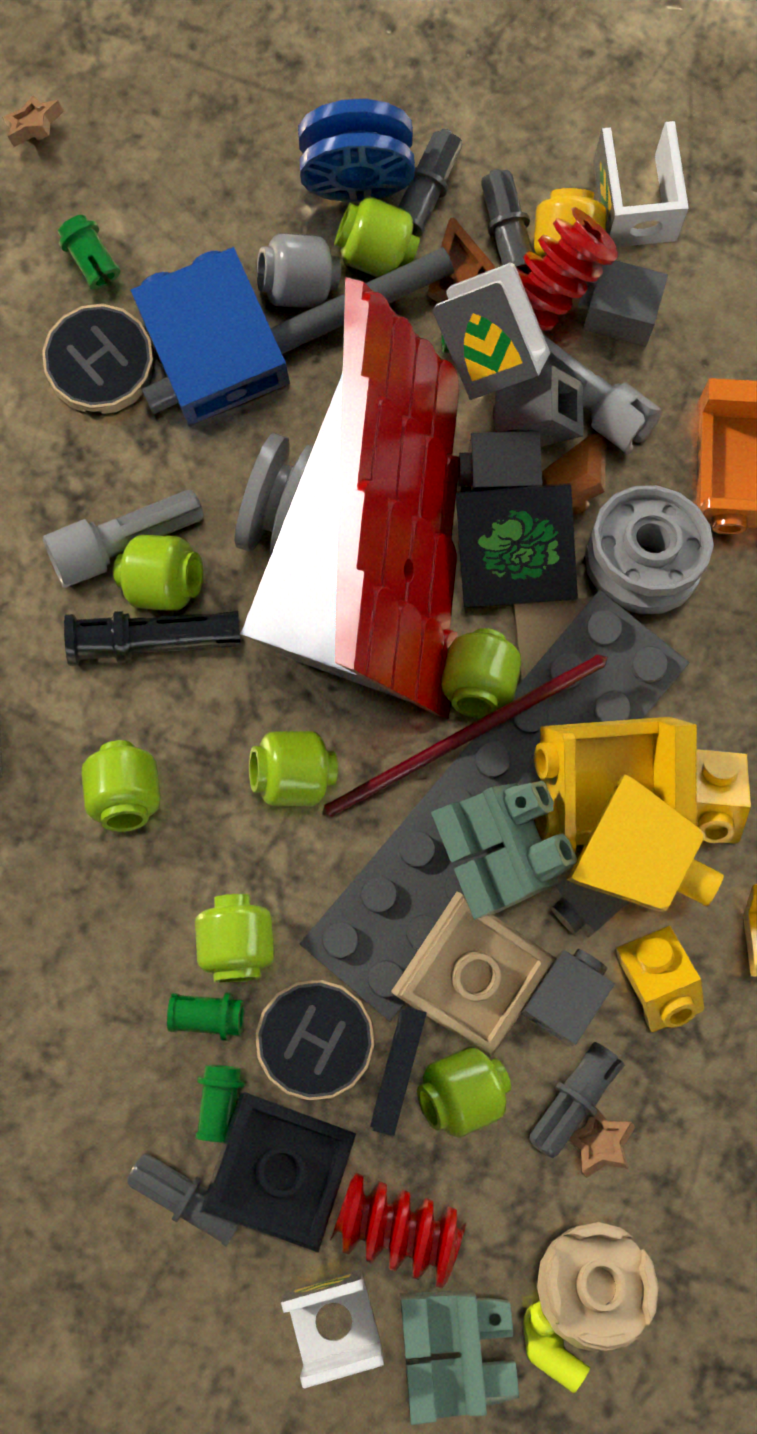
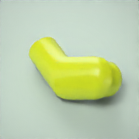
M538 1301L526 1310L522 1322L526 1356L533 1365L574 1394L585 1380L591 1367L564 1348V1339L555 1333L542 1312L540 1301Z

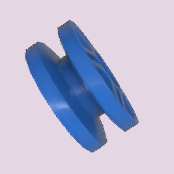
M371 99L340 100L321 105L309 112L298 125L299 150L303 153L299 159L300 179L303 186L310 193L328 200L361 202L369 196L377 199L389 197L405 189L414 179V153L410 150L413 142L412 120L404 110L390 103Z

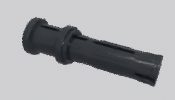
M114 611L113 616L109 618L78 620L74 614H66L64 616V641L67 663L69 666H78L79 661L82 659L115 657L118 663L127 662V659H132L133 654L146 652L201 650L220 647L241 648L239 612L130 618L129 613L124 614L123 611Z

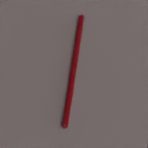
M599 654L595 655L571 670L562 673L325 804L322 815L328 817L335 816L570 687L581 679L604 668L608 657Z

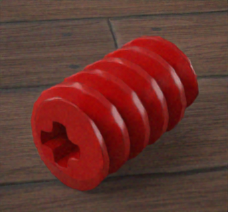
M576 207L571 208L572 214L576 219L574 224L559 217L553 222L556 231L561 237L559 241L544 234L538 239L541 248L546 254L544 258L530 251L523 256L531 272L527 274L517 268L539 326L543 331L552 330L558 323V315L566 314L572 308V298H581L588 290L587 281L596 282L603 274L602 264L612 265L618 258L617 247L610 235L593 218Z
M356 1173L348 1186L330 1241L337 1232L342 1233V1253L348 1255L361 1240L365 1241L366 1261L370 1263L375 1261L383 1249L389 1250V1270L397 1271L407 1257L412 1258L413 1278L417 1280L423 1276L430 1266L436 1267V1287L442 1289L448 1282L455 1264L466 1222L460 1229L457 1228V1209L448 1206L438 1220H434V1202L428 1198H425L418 1208L412 1212L410 1192L402 1190L391 1204L387 1203V1184L381 1181L378 1182L367 1196L364 1194V1176Z

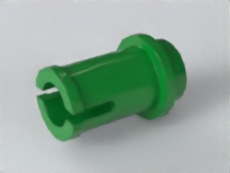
M77 215L68 219L59 227L58 234L61 237L59 246L62 251L71 253L85 276L90 289L98 290L106 287L107 283L97 269V265H99L105 275H108L112 282L119 277L121 270L115 264L97 235L100 230L98 224L93 220H88L85 215Z
M172 993L167 1010V1029L169 1032L185 1031L220 1034L221 1040L228 1041L230 1035L241 1036L245 1014L244 1000L234 999L232 993H225L223 998L184 996Z
M206 1064L204 1076H198L197 1083L203 1084L196 1139L224 1143L237 1105L238 1089L245 1087V1081L240 1080L241 1068Z

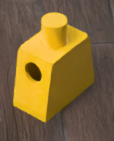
M624 774L616 783L577 858V863L573 866L566 880L576 885L661 912L668 909L677 891L708 907L722 883L724 874L694 859L705 837V833L634 778Z

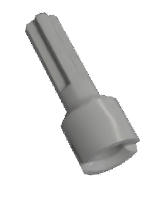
M543 335L550 351V355L543 367L552 365L583 382V407L592 413V428L626 455L631 454L633 451L632 440L644 442L661 417V408L627 382L621 385H610Z
M185 490L98 526H95L93 522L88 523L86 519L80 520L44 535L43 542L62 586L65 588L106 572V565L110 564L109 558L123 553L129 541L136 536L167 535L201 521L203 510L193 490Z

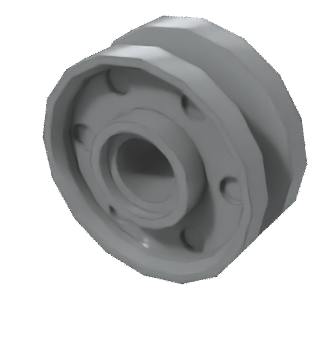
M271 433L256 459L241 502L234 539L237 548L248 552L253 551L267 530L272 532L270 555H272L313 450V445H307L295 465L291 466L288 465L290 454L289 437Z
M657 485L633 486L614 494L600 508L584 554L587 575L597 591L601 590L623 609L637 614H662L683 605L697 589L701 576L709 564L714 543L709 522L700 508L684 495ZM645 546L651 548L656 553L647 552L641 547Z

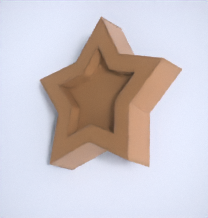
M32 96L21 109L2 117L10 129L8 138L12 145L16 147L32 137H36L37 140L49 137L50 124L64 112V109L58 100L40 103Z
M597 1109L598 1112L594 1117H589L586 1126L572 1134L568 1142L581 1152L582 1173L586 1178L606 1165L628 1169L624 1146L636 1128L632 1122L608 1121Z

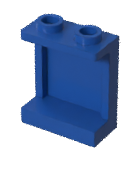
M234 247L222 252L217 250L206 252L198 256L189 266L172 273H155L147 277L141 283V286L131 289L140 316L148 330L188 426L290 384L286 362Z

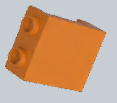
M709 378L699 398L697 506L710 526H712V530L716 533L739 534L745 532L747 528L757 529V381Z

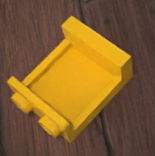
M672 717L540 726V743L536 745L534 751V764L537 775L541 778V781L546 783L554 802V811L535 819L536 829L541 837V841L555 835L564 834L569 839L575 853L576 845H584L616 783L624 774L634 778L697 826V724Z

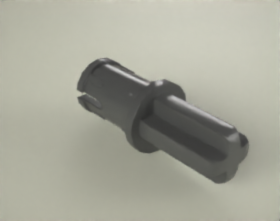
M443 128L432 134L418 166L415 167L414 179L409 183L398 206L411 214L413 218L412 235L420 237L423 235L426 223L438 198L444 197L447 194L448 185L446 180L462 149L461 138L454 135L451 130Z
M494 169L490 171V174L484 176L481 181L491 220L487 225V231L491 237H495L502 265L513 263L516 268L529 274L531 270L525 263L523 256L528 251L532 252L527 227L530 225V217L527 213L522 212L513 174L509 170Z
M593 1042L580 1064L564 1084L559 1082L556 1085L555 1089L559 1095L530 1133L529 1139L531 1144L546 1156L556 1157L585 1116L594 1117L598 1112L595 1108L596 1104L610 1083L613 1082L618 1073L624 1068V1062L603 1045Z
M143 1154L133 1166L128 1176V1185L173 1212V1221L178 1222L182 1218L222 1242L221 1244L227 1247L238 1228L237 1225L200 1212L207 1189L200 1186L202 1179L198 1176L192 1181L149 1154Z

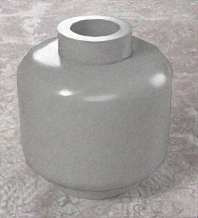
M279 233L270 240L268 247L262 246L259 250L257 259L258 289L261 292H266L269 301L275 306L314 308L326 301L330 290H337L341 277L340 259L338 256H331L327 241L320 236Z

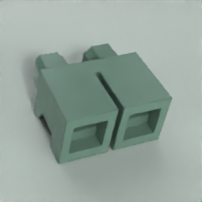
M539 781L523 785L513 783L491 787L484 790L481 794L431 812L451 863L477 857L502 845L505 846L482 858L471 860L453 868L474 920L501 912L559 884L557 876L577 863L571 843L564 834L555 835L541 841L534 824V819L554 811V802L545 782Z
M473 1290L400 1293L411 1425L436 1422L437 1418L460 1415L485 1416L487 1415L486 1405L500 1404L519 1398L515 1361L482 1363L480 1340L513 1337L511 1304L508 1300L476 1298Z

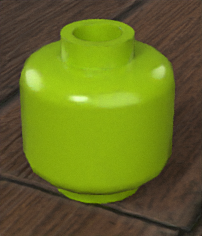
M369 196L364 198L358 206L352 203L348 205L337 231L334 245L341 248V258L344 264L378 278L397 269L399 266L412 262L416 255L420 238L412 235L413 218L408 211Z
M138 535L129 541L124 553L117 556L113 571L114 581L119 588H122L124 597L133 607L177 611L186 606L191 598H195L199 594L203 582V563L199 553L193 552L186 539L176 536Z
M480 628L472 633L463 634L455 638L448 648L441 679L442 692L452 702V706L456 711L469 717L483 718L514 700L521 670V654L511 642L506 640L502 633L494 629Z
M268 732L264 735L259 746H252L249 756L251 789L253 792H260L264 802L268 805L314 806L323 799L327 785L336 784L338 776L335 751H327L322 737L317 732Z
M115 740L103 744L99 751L90 755L82 764L81 776L85 811L94 821L101 823L104 829L117 832L138 829L148 822V817L152 816L159 808L161 796L157 763L148 751L134 747L133 743L129 741Z
M227 894L214 897L215 908L204 910L195 919L197 962L199 967L207 973H213V980L216 983L245 982L261 979V970L269 967L275 957L270 912L265 907L250 905L249 894Z
M469 1047L429 1064L423 1073V1084L417 1088V1096L421 1110L434 1130L440 1131L443 1129L449 1135L460 1138L501 1119L506 1111V1093L511 1091V1082L500 1060L497 1058L490 1060L481 1050Z

